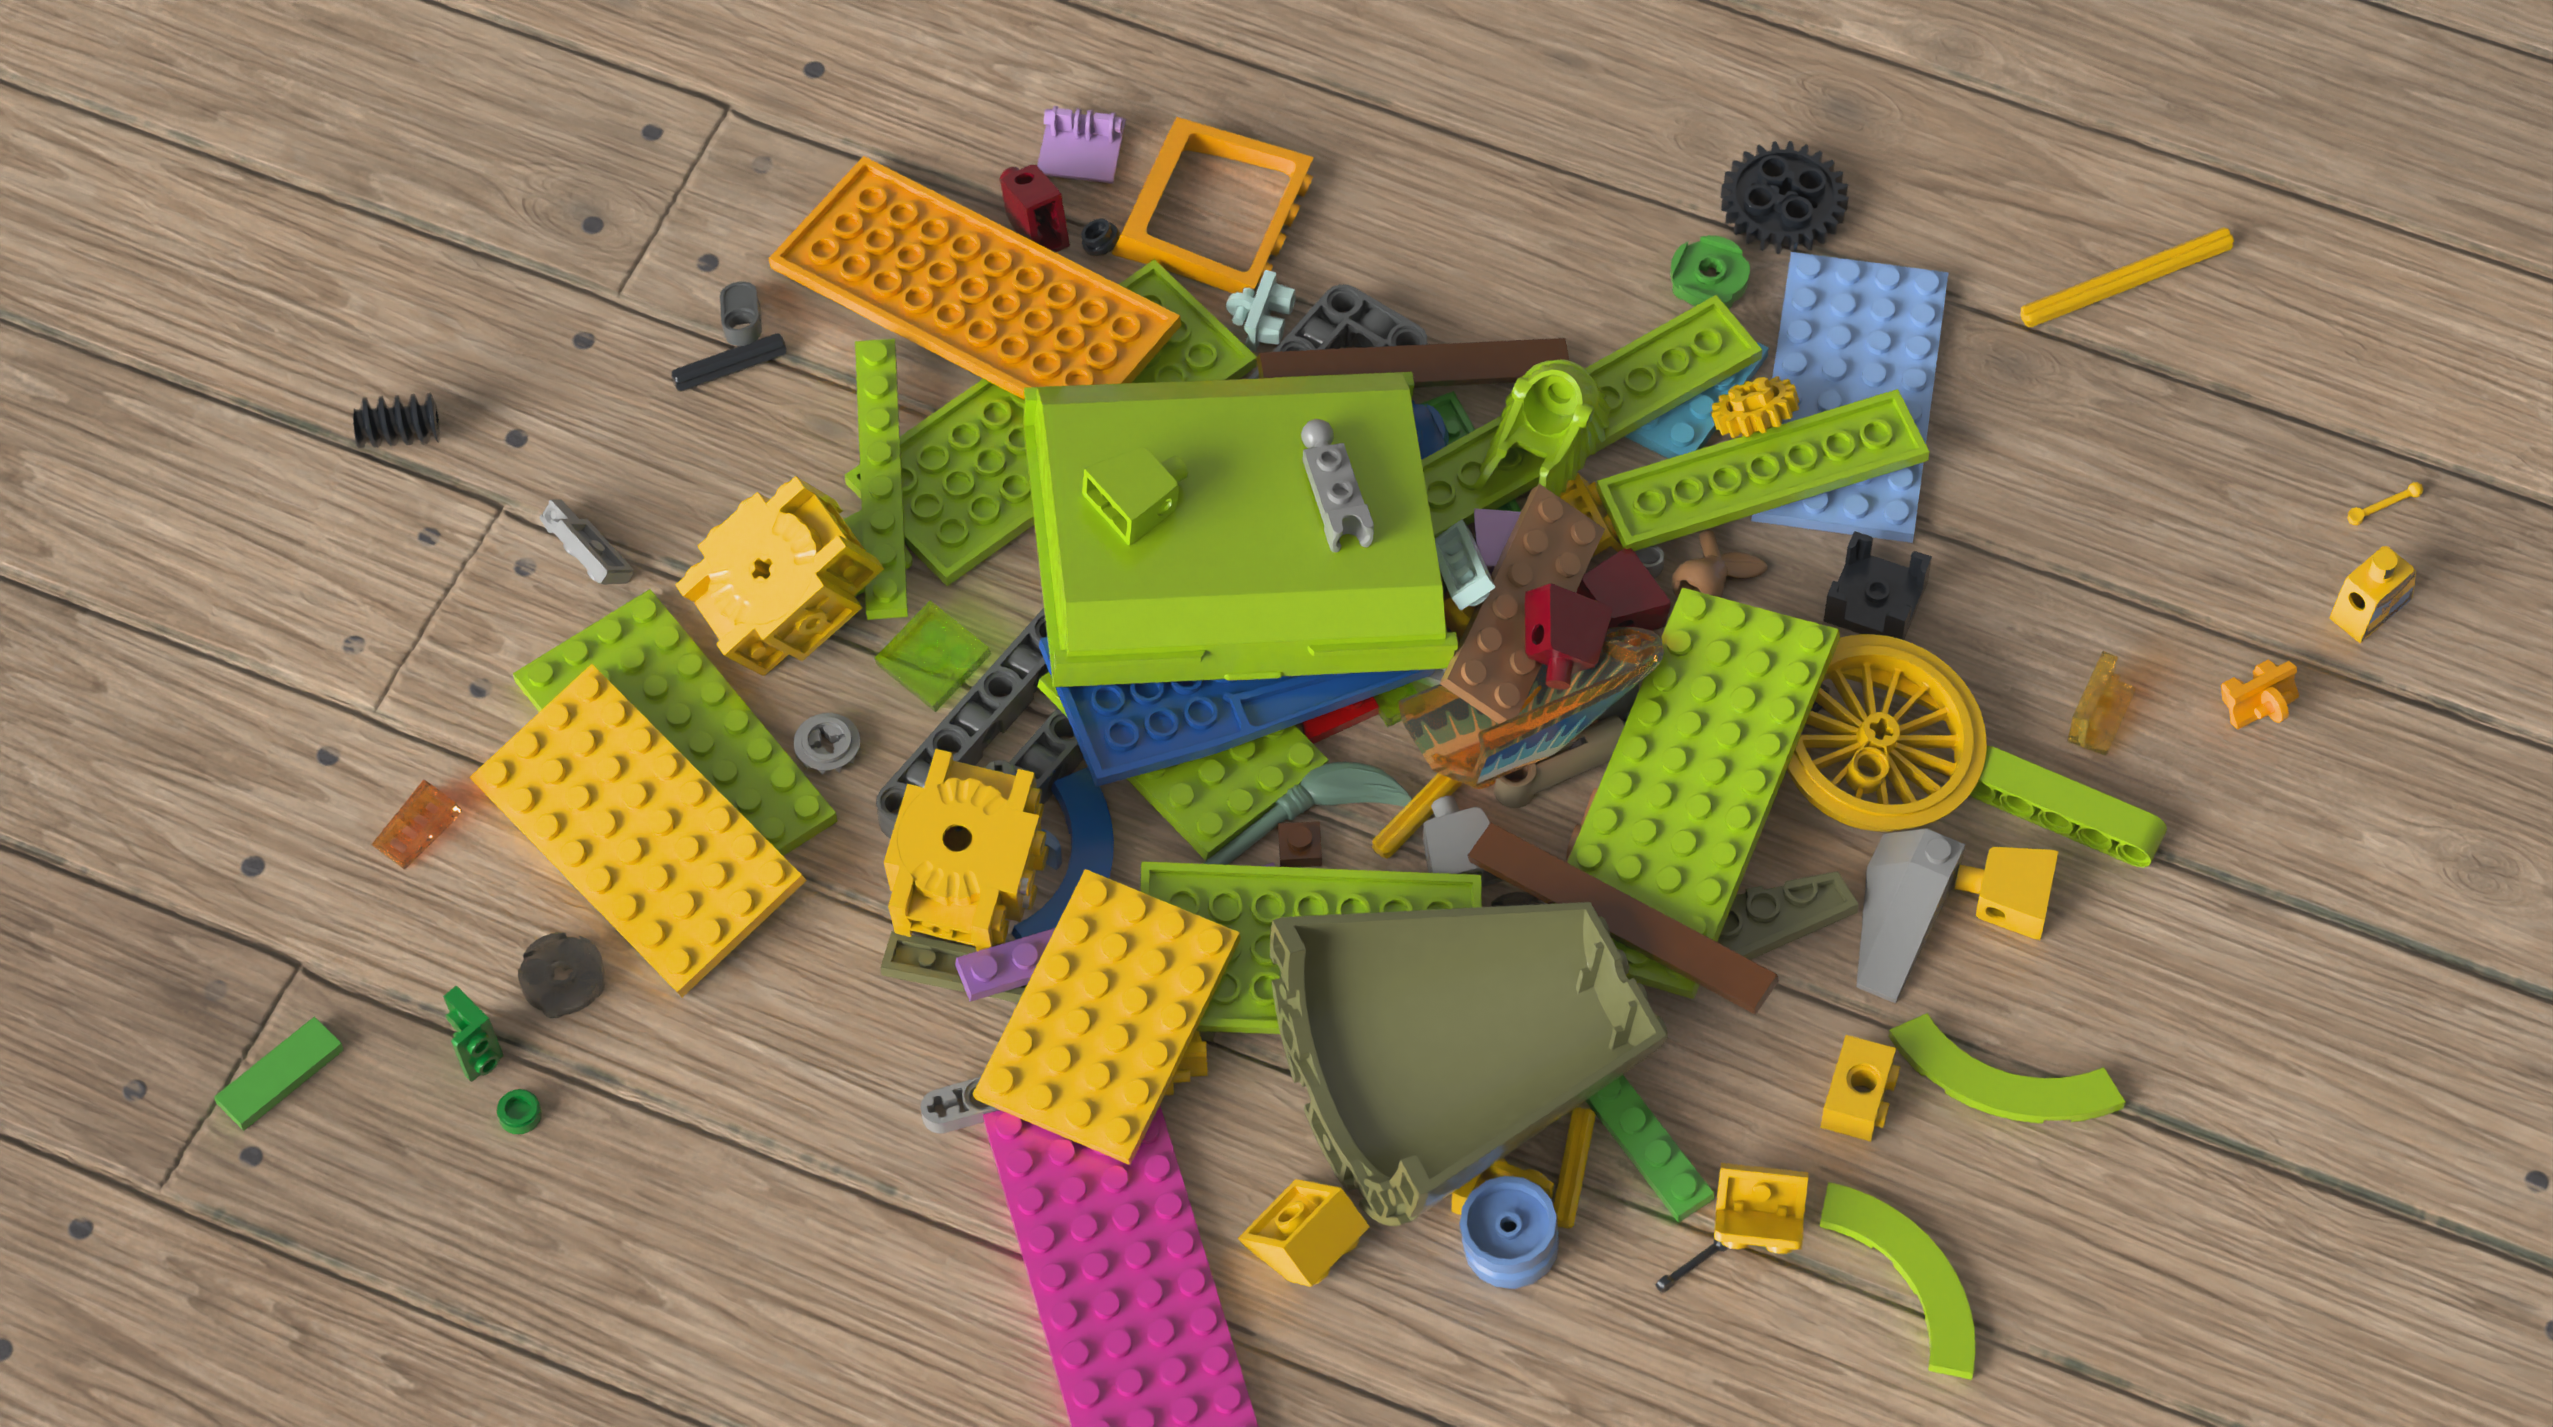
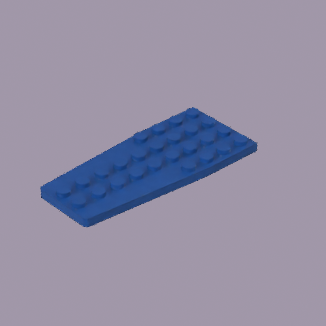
M1044 637L1040 638L1039 648L1052 678L1048 638ZM1436 669L1282 676L1275 679L1233 681L1218 679L1055 688L1095 787L1222 752L1431 676L1435 673Z

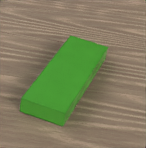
M314 1016L214 1096L216 1104L244 1131L344 1051L342 1043Z

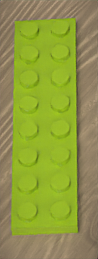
M1896 389L1784 423L1780 427L1768 428L1766 433L1763 434L1758 431L1750 437H1738L1597 480L1596 489L1623 549L1632 548L1633 551H1637L1926 462L1929 459L1930 451L1899 390Z

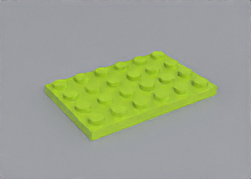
M1048 672L1039 679L1037 687L1067 717L1057 690L1053 687L1051 675ZM1293 725L1210 756L1130 777L1127 780L1206 861L1274 808L1278 798L1285 795L1287 790L1294 787V785L1300 784L1311 770L1327 764L1329 759Z

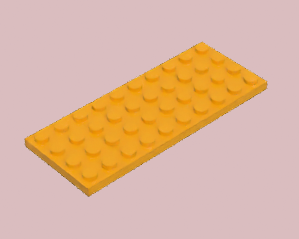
M865 156L855 164L768 258L771 269L1024 400V388L1132 383L1181 327L1180 315Z

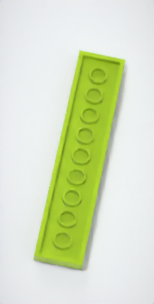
M1717 295L1585 368L1588 374L1597 382V386L1607 395L1605 401L1611 408V413L1608 416L1610 425L1604 430L1606 440L1596 444L1595 453L1762 359L1763 349ZM1501 416L1422 459L1434 538H1437L1462 519L1466 525L1474 522L1475 509L1495 510L1538 486L1540 479L1539 471L1545 459L1538 458L1525 449H1520L1513 444L1482 490L1479 491L1473 487L1481 474L1479 469L1491 447L1489 444L1502 421Z

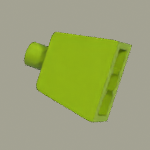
M1139 447L1085 467L1082 494L1130 546L1176 510L1179 493L1178 482L1188 477V470L1179 456L1175 455L1160 463L1147 448Z

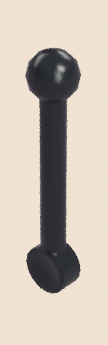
M1714 1239L1711 1246L1672 1274L1665 1275L1659 1279L1655 1287L1661 1293H1665L1673 1286L1674 1282L1717 1251H1726L1729 1247L1724 1246L1721 1241Z

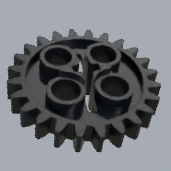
M1773 141L1771 151H1766L1759 144L1757 145L1756 156L1744 151L1742 162L1733 160L1731 171L1725 172L1720 196L1722 198L1721 211L1726 212L1725 222L1726 224L1735 223V235L1747 232L1746 244L1749 245L1756 239L1760 240L1761 251H1764L1769 244L1775 245L1776 254L1781 253L1783 246H1789L1791 252L1797 253V248L1800 244H1803L1807 250L1811 251L1813 239L1824 245L1827 233L1836 235L1838 224L1844 223L1849 197H1847L1848 184L1842 183L1843 172H1834L1835 161L1833 160L1822 163V151H1818L1812 156L1808 155V145L1806 144L1800 151L1794 150L1792 141L1788 142L1786 149H1780L1777 142Z

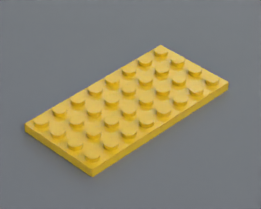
M593 664L587 667L469 777L682 998L806 882L803 875Z

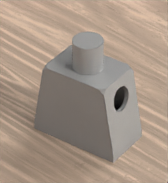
M1444 796L1435 800L1431 805L1435 818L1424 822L1423 844L1428 873L1481 875V887L1504 881L1469 862L1467 856L1490 824L1482 808L1475 806L1460 811L1453 796Z

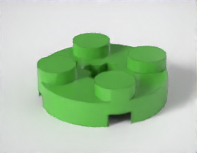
M1713 235L1700 237V242H1694L1688 245L1689 241L1682 244L1674 253L1671 261L1670 278L1673 294L1693 306H1697L1717 295L1725 306L1730 309L1733 302L1742 297L1749 284L1750 265L1742 256L1743 250L1733 241ZM1710 267L1715 268L1717 276H1704L1700 270L1708 271Z

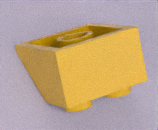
M1295 1179L1238 1239L1242 1245L1287 1281L1312 1287L1329 1275L1330 1267L1343 1254L1352 1251L1358 1245L1360 1236L1370 1226L1342 1188Z

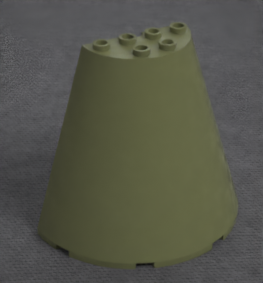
M1590 902L1295 916L1272 920L1270 958L1273 964H1278L1281 969V978L1272 980L1275 1010L1285 1055L1294 1084L1300 1082L1302 1087L1306 1086L1311 1099L1310 1103L1304 1105V1112L1325 1158L1344 1189L1349 1191L1356 1188L1365 1198L1360 1200L1359 1207L1372 1219L1384 1225L1399 1226L1416 1219L1659 1050L1668 1038L1666 1025L1660 1016L1656 1017L1650 1007L1644 986L1641 983H1637L1634 978L1630 980L1627 978L1626 974L1629 973L1627 957L1622 950L1616 948L1610 937L1606 920L1597 915Z

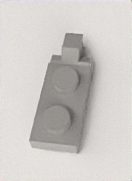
M550 500L539 519L549 533H554L562 541L564 549L583 564L587 569L589 577L602 585L627 584L634 574V569L588 519H579L562 500Z

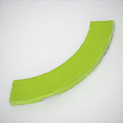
M1928 1013L1889 1030L1888 1037L1899 1053L1921 1076H1927L1931 1081L1945 1089V1094L1985 1113L2010 1120L2031 1123H2043L2044 1120H2070L2071 1122H2078L2105 1116L2124 1109L2125 1100L2104 1067L2089 1073L2061 1078H2036L2005 1072L1973 1058L1957 1047L1935 1025Z
M1828 1182L1820 1227L1852 1237L1871 1249L1875 1247L1894 1263L1895 1269L1906 1280L1913 1293L1917 1294L1925 1314L1930 1354L1928 1371L1972 1380L1976 1353L1972 1313L1964 1288L1944 1253L1920 1227L1892 1206L1856 1189Z

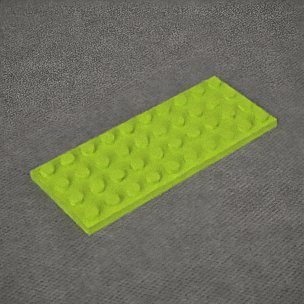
M1155 259L1119 284L1180 315L1181 327L1132 383L1237 380L1257 367V356ZM985 379L974 384L900 436L905 544L946 586L953 583L1034 525L1023 429L1025 400ZM860 465L845 474V482L861 499Z
M1682 587L1659 642L1664 648L1663 659L1642 682L1567 863L1717 942L1840 640L1839 629ZM1611 938L1616 948L1622 950L1627 957L1629 973L1626 976L1629 980L1634 978L1637 983L1691 999L1695 998L1700 986L1699 984Z

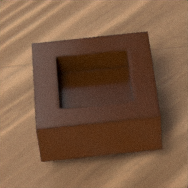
M1320 821L1278 823L1280 867L1322 866Z

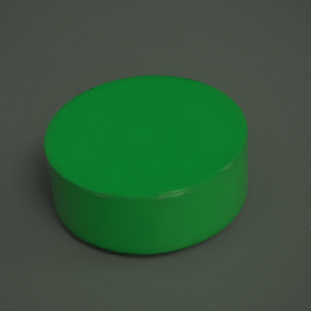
M516 1089L509 1091L501 1097L497 1104V1115L500 1125L509 1133L518 1135L528 1133L535 1129L541 1120L542 1111L539 1100L528 1090Z

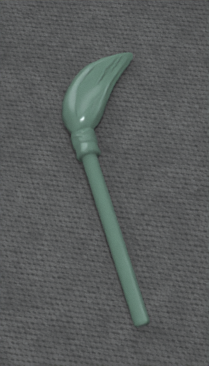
M1358 762L1327 763L1311 770L1300 784L1294 785V787L1287 790L1285 795L1278 798L1274 808L1203 864L1229 865L1277 827L1278 823H1282L1284 820H1294L1299 814H1303L1310 809L1313 804L1339 805L1375 802L1406 806L1412 800V797L1393 777L1381 768Z

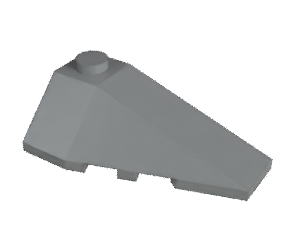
M1929 829L1883 834L1866 871L1857 988L1896 1004L1955 883L1959 865H1962L1966 844Z

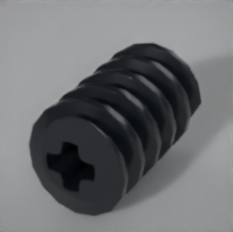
M427 393L424 405H420L416 395L411 394L408 406H404L400 396L395 395L392 407H387L383 396H379L376 408H371L367 397H363L360 409L354 408L353 410L354 435L358 449L365 447L367 437L374 448L381 446L383 436H385L388 445L391 447L397 445L399 435H401L404 444L412 445L416 433L422 444L429 443L432 432L439 443L438 408L431 393Z

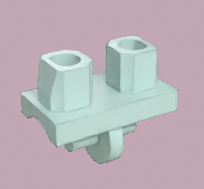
M1264 271L1255 298L1253 297L1255 294L1253 289L1244 288L1242 293L1231 294L1226 303L1227 310L1233 315L1232 322L1235 325L1241 326L1246 320L1244 330L1248 337L1245 346L1251 351H1257L1259 342L1280 344L1284 334L1285 319L1269 315L1271 311L1290 315L1295 304V289L1277 284L1276 272Z

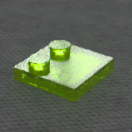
M929 601L876 655L874 660L882 670L936 712L991 655V651L986 644L932 601Z

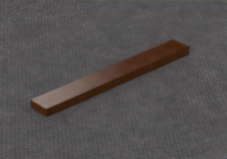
M1566 338L1260 352L1256 360L1260 379L1412 372L1414 388L1516 383L1517 379L1525 375L1534 365L1548 360H1569Z
M1493 823L1488 825L1467 855L1469 862L1547 904L1590 902L1597 915L1606 920L1611 938L1755 1015L1779 981L1776 973Z

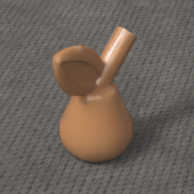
M1706 530L1699 535L1704 557L1690 559L1680 564L1673 573L1672 589L1677 599L1682 587L1721 598L1727 576L1738 579L1753 578L1764 573L1768 565L1760 558L1743 552H1729L1721 555L1714 532Z

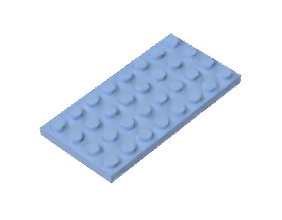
M1791 252L1772 378L1778 376L1781 381L1789 379L1791 384L1795 385L1800 402L1798 403L1799 410L1792 412L1793 417L1791 419H1782V424L1898 389L1926 444L1948 272ZM1923 463L1754 514L1751 521L1853 535L1854 531L1872 538L1913 543Z

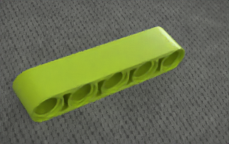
M1987 746L1982 774L1969 795L1979 801L2136 867H2147L2151 864L2167 832V826L2164 821L2150 812L1992 746Z

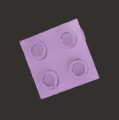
M1053 106V109H1045L1044 124H1046L1037 166L1046 176L1113 183L1126 120L1123 117H1116L1114 112H1111V114L1095 113V116H1093V110H1088L1087 115H1083L1079 108L1076 109L1075 113H1072V110L1060 109L1058 106Z

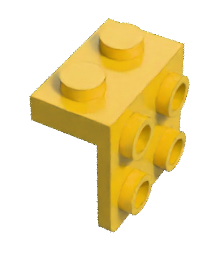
M1721 1163L1714 1239L1721 1241L1724 1246L1734 1249H1744L1749 1245L1766 1246L1768 1251L1779 1254H1788L1793 1250L1802 1249L1808 1172Z

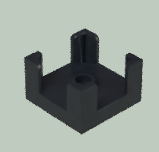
M1854 531L1848 544L1845 566L1838 582H1832L1827 594L1823 622L1859 634L1884 635L1904 640L1928 584L1932 556L1913 551L1908 568L1872 556L1873 538Z

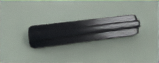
M775 333L758 339L752 344L738 346L681 366L671 371L674 386L678 391L682 392L782 357L787 353L786 345L782 336L779 333Z

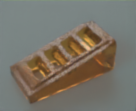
M424 779L371 845L405 870L451 825L462 809L456 802ZM430 802L439 808L435 814L425 808ZM418 814L428 820L424 827L413 820ZM406 826L418 833L414 840L402 832ZM394 838H397L408 847L404 853L390 844Z

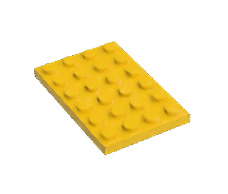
M1085 869L973 1092L974 1098L1131 1165L1241 940L1240 932Z

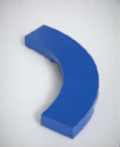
M1088 767L1053 782L1051 791L1059 802L1066 820L1068 833L1071 837V853L1067 872L1051 899L1029 918L1014 925L1011 934L1015 940L1056 928L1085 869L1106 878L1110 877L1114 851L1112 820L1100 786L1095 787Z

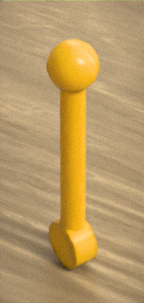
M2412 482L2406 490L2366 508L2354 507L2348 512V522L2353 525H2360L2364 521L2365 516L2410 496L2414 498L2420 497L2424 491L2423 486L2419 482Z

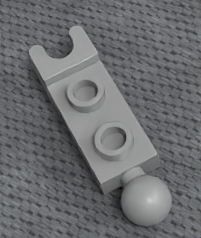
M1321 419L1311 420L1306 423L1301 432L1302 442L1308 448L1303 450L1302 460L1325 525L1324 532L1330 550L1332 552L1340 551L1341 544L1339 539L1345 534L1356 536L1362 547H1369L1373 541L1374 524L1368 506L1364 504L1344 443L1330 445L1334 439L1333 428L1330 424Z

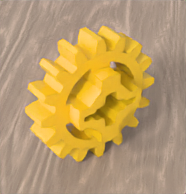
M1776 376L1769 381L1768 378L1759 377L1752 382L1746 381L1743 385L1733 386L1728 391L1729 395H1720L1718 397L1719 402L1712 404L1713 411H1711L1716 430H1719L1721 435L1730 433L1731 438H1735L1742 433V436L1750 437L1755 432L1759 431L1763 434L1766 433L1768 428L1780 427L1783 422L1782 419H1791L1793 417L1792 412L1799 410L1798 403L1800 401L1795 385L1791 384L1789 379L1781 381L1780 377Z

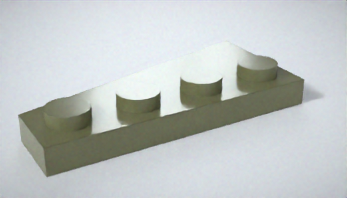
M1838 871L1785 881L1784 886L1763 889V886L1748 888L1745 893L1736 895L1717 943L1751 960L1857 913L1859 904Z

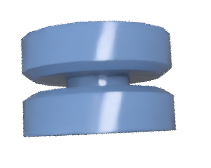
M1502 1176L1485 1181L1470 1193L1462 1206L1460 1230L1468 1265L1480 1279L1495 1287L1517 1289L1534 1284L1549 1272L1557 1259L1559 1248L1557 1216L1551 1198L1539 1185L1522 1177Z

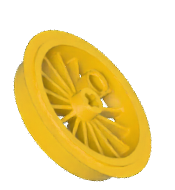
M1875 634L1840 637L1823 681L1826 679L1833 681L1849 711L1823 689H1819L1815 701L1837 720L1810 711L1806 724L1836 735H1801L1787 768L1791 779L1804 797L1821 812L1838 822L1862 830L1877 832L1898 831L1923 826L1945 817L1959 807L1971 794L1979 781L1985 764L1987 751L1986 729L1980 708L1973 694L1961 677L1949 665L1918 645L1902 639ZM1846 679L1862 683L1865 711ZM1873 686L1887 691L1880 712H1876ZM1893 694L1909 699L1893 717L1887 714ZM1916 703L1934 711L1899 726L1898 724ZM1940 721L1946 722L1951 734L1907 735ZM1806 748H1842L1815 760H1811ZM1914 748H1952L1954 750V763ZM1853 756L1847 766L1831 782L1819 771L1822 768ZM1912 763L1945 774L1950 779L1943 787H1940ZM1858 766L1871 768L1874 772V777L1863 775L1859 771ZM1900 772L1929 796L1917 801ZM1886 775L1903 804L1889 805ZM1845 778L1848 785L1856 791L1854 796L1837 787ZM1876 791L1878 803L1862 800V793L1869 794Z

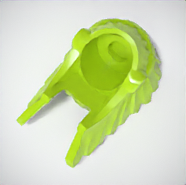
M1564 359L1548 360L1536 364L1525 375L1517 379L1514 387H1512V392L1505 399L1506 407L1501 413L1502 421L1489 444L1491 447L1479 469L1481 474L1473 486L1477 490H1482L1503 458L1506 457L1510 447L1514 444L1538 458L1545 459L1539 471V484L1560 497L1561 492H1566L1568 480H1575L1577 472L1583 469L1586 458L1595 454L1596 444L1606 440L1604 430L1610 425L1608 416L1611 413V408L1605 401L1607 395L1597 386V382L1594 381L1585 368Z

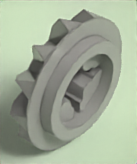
M822 713L812 716L804 721L795 733L794 750L796 758L803 762L806 769H817L822 775L825 771L834 769L840 773L844 765L848 763L854 764L855 755L858 750H861L859 731L851 720L839 714ZM821 734H824L826 739L828 738L831 743H834L833 753L830 754L824 747H821Z

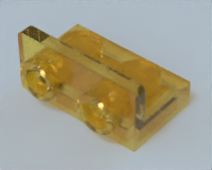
M2102 651L2073 714L2068 742L2102 755L2108 754L2136 690L2134 686L2121 682V675L2115 673L2118 656Z

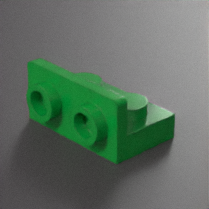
M456 985L443 996L449 1013L445 1016L456 1030L451 1043L464 1075L470 1082H473L480 1075L484 1076L493 1071L504 1054L489 1017Z

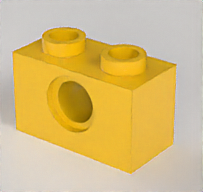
M1845 1035L1823 1108L1820 1128L1871 1142L1875 1126L1883 1128L1887 1118L1890 1103L1883 1101L1886 1089L1894 1091L1901 1066L1893 1064L1896 1048ZM1865 1086L1868 1087L1871 1091L1867 1093L1858 1092L1853 1087Z

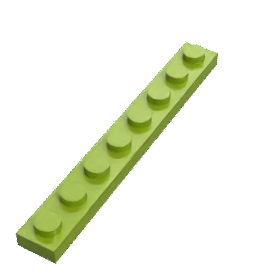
M895 339L855 341L863 548L866 552L875 556L884 567V570L865 586L867 620L908 617Z

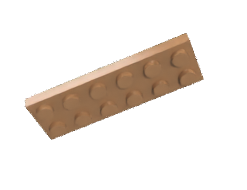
M1541 484L1533 488L1491 574L1495 588L1490 591L1489 596L1482 603L1476 606L1459 641L1458 648L1454 652V657L1450 660L1439 684L1507 729L1514 725L1542 666V663L1529 659L1525 653V592L1552 583L1576 593L1605 529Z

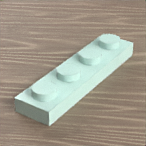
M1462 519L1435 538L1441 574L1451 598L1460 611L1467 606L1472 607L1482 603L1489 596L1490 591L1495 588L1472 532Z

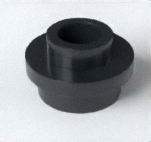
M1095 219L1089 222L1081 232L1082 247L1087 254L1092 256L1104 255L1112 251L1120 237L1117 227L1106 219Z

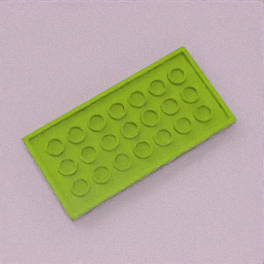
M651 589L513 673L515 683L540 712L587 667L593 664L783 856L838 822L837 814Z
M1141 861L1140 892L1240 932L1241 940L1203 1015L1197 1031L1280 1034L1272 980L1281 978V969L1278 964H1273L1270 958L1272 920L1295 916L1481 907V875Z

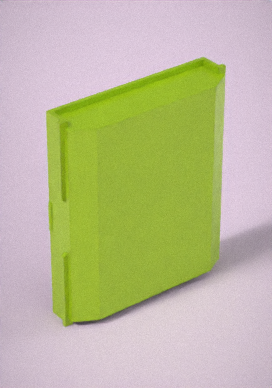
M1412 372L1024 388L1023 429L1053 687L1218 679L1233 681L1275 679L1282 676L1447 669L1450 660L1454 657L1455 650L1458 648L1456 632H1447L1442 580L1412 407L1414 389ZM1321 419L1330 424L1334 433V439L1330 445L1344 443L1364 504H1367L1374 524L1373 541L1369 547H1362L1356 536L1345 534L1339 539L1341 544L1340 551L1332 552L1330 550L1324 532L1325 525L1302 460L1303 450L1308 448L1302 442L1301 432L1306 423L1311 420ZM1139 447L1147 448L1160 463L1175 455L1179 456L1187 467L1188 477L1178 482L1179 493L1176 510L1130 546L1082 494L1084 468L1094 463Z

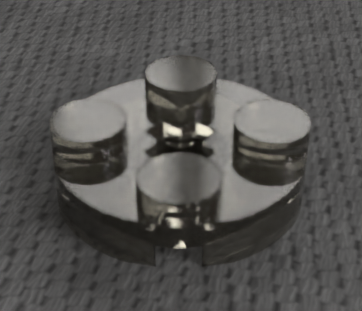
M551 933L534 941L523 954L524 960L520 969H518V980L525 999L534 1008L541 1010L545 1016L559 1018L564 1014L578 1012L590 1005L603 993L605 970L602 957L597 947L587 938L579 936L580 939L567 937L566 933ZM561 967L564 971L573 970L565 980L552 979L555 977L554 969Z

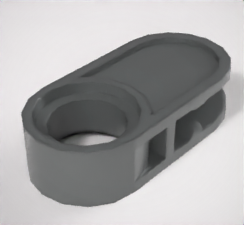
M745 281L734 282L724 287L720 293V311L726 341L735 346L752 344L759 339L762 333L761 307L756 287L752 283ZM750 324L741 329H733L737 325Z

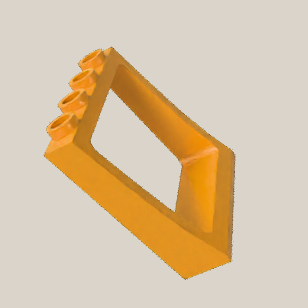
M1176 117L1111 254L1148 264L1155 259L1167 271L1232 294L1242 293L1244 288L1254 290L1256 284L1260 285L1264 271H1271L1273 265L1267 262L1269 255L1272 254L1277 257L1287 235L1280 231L1283 224L1290 227L1296 217L1300 205L1294 203L1297 195L1304 197L1310 186L1313 176L1308 174L1307 171L1314 157ZM1183 151L1223 157L1284 172L1289 176L1288 184L1248 271H1238L1155 238L1147 233L1146 227Z

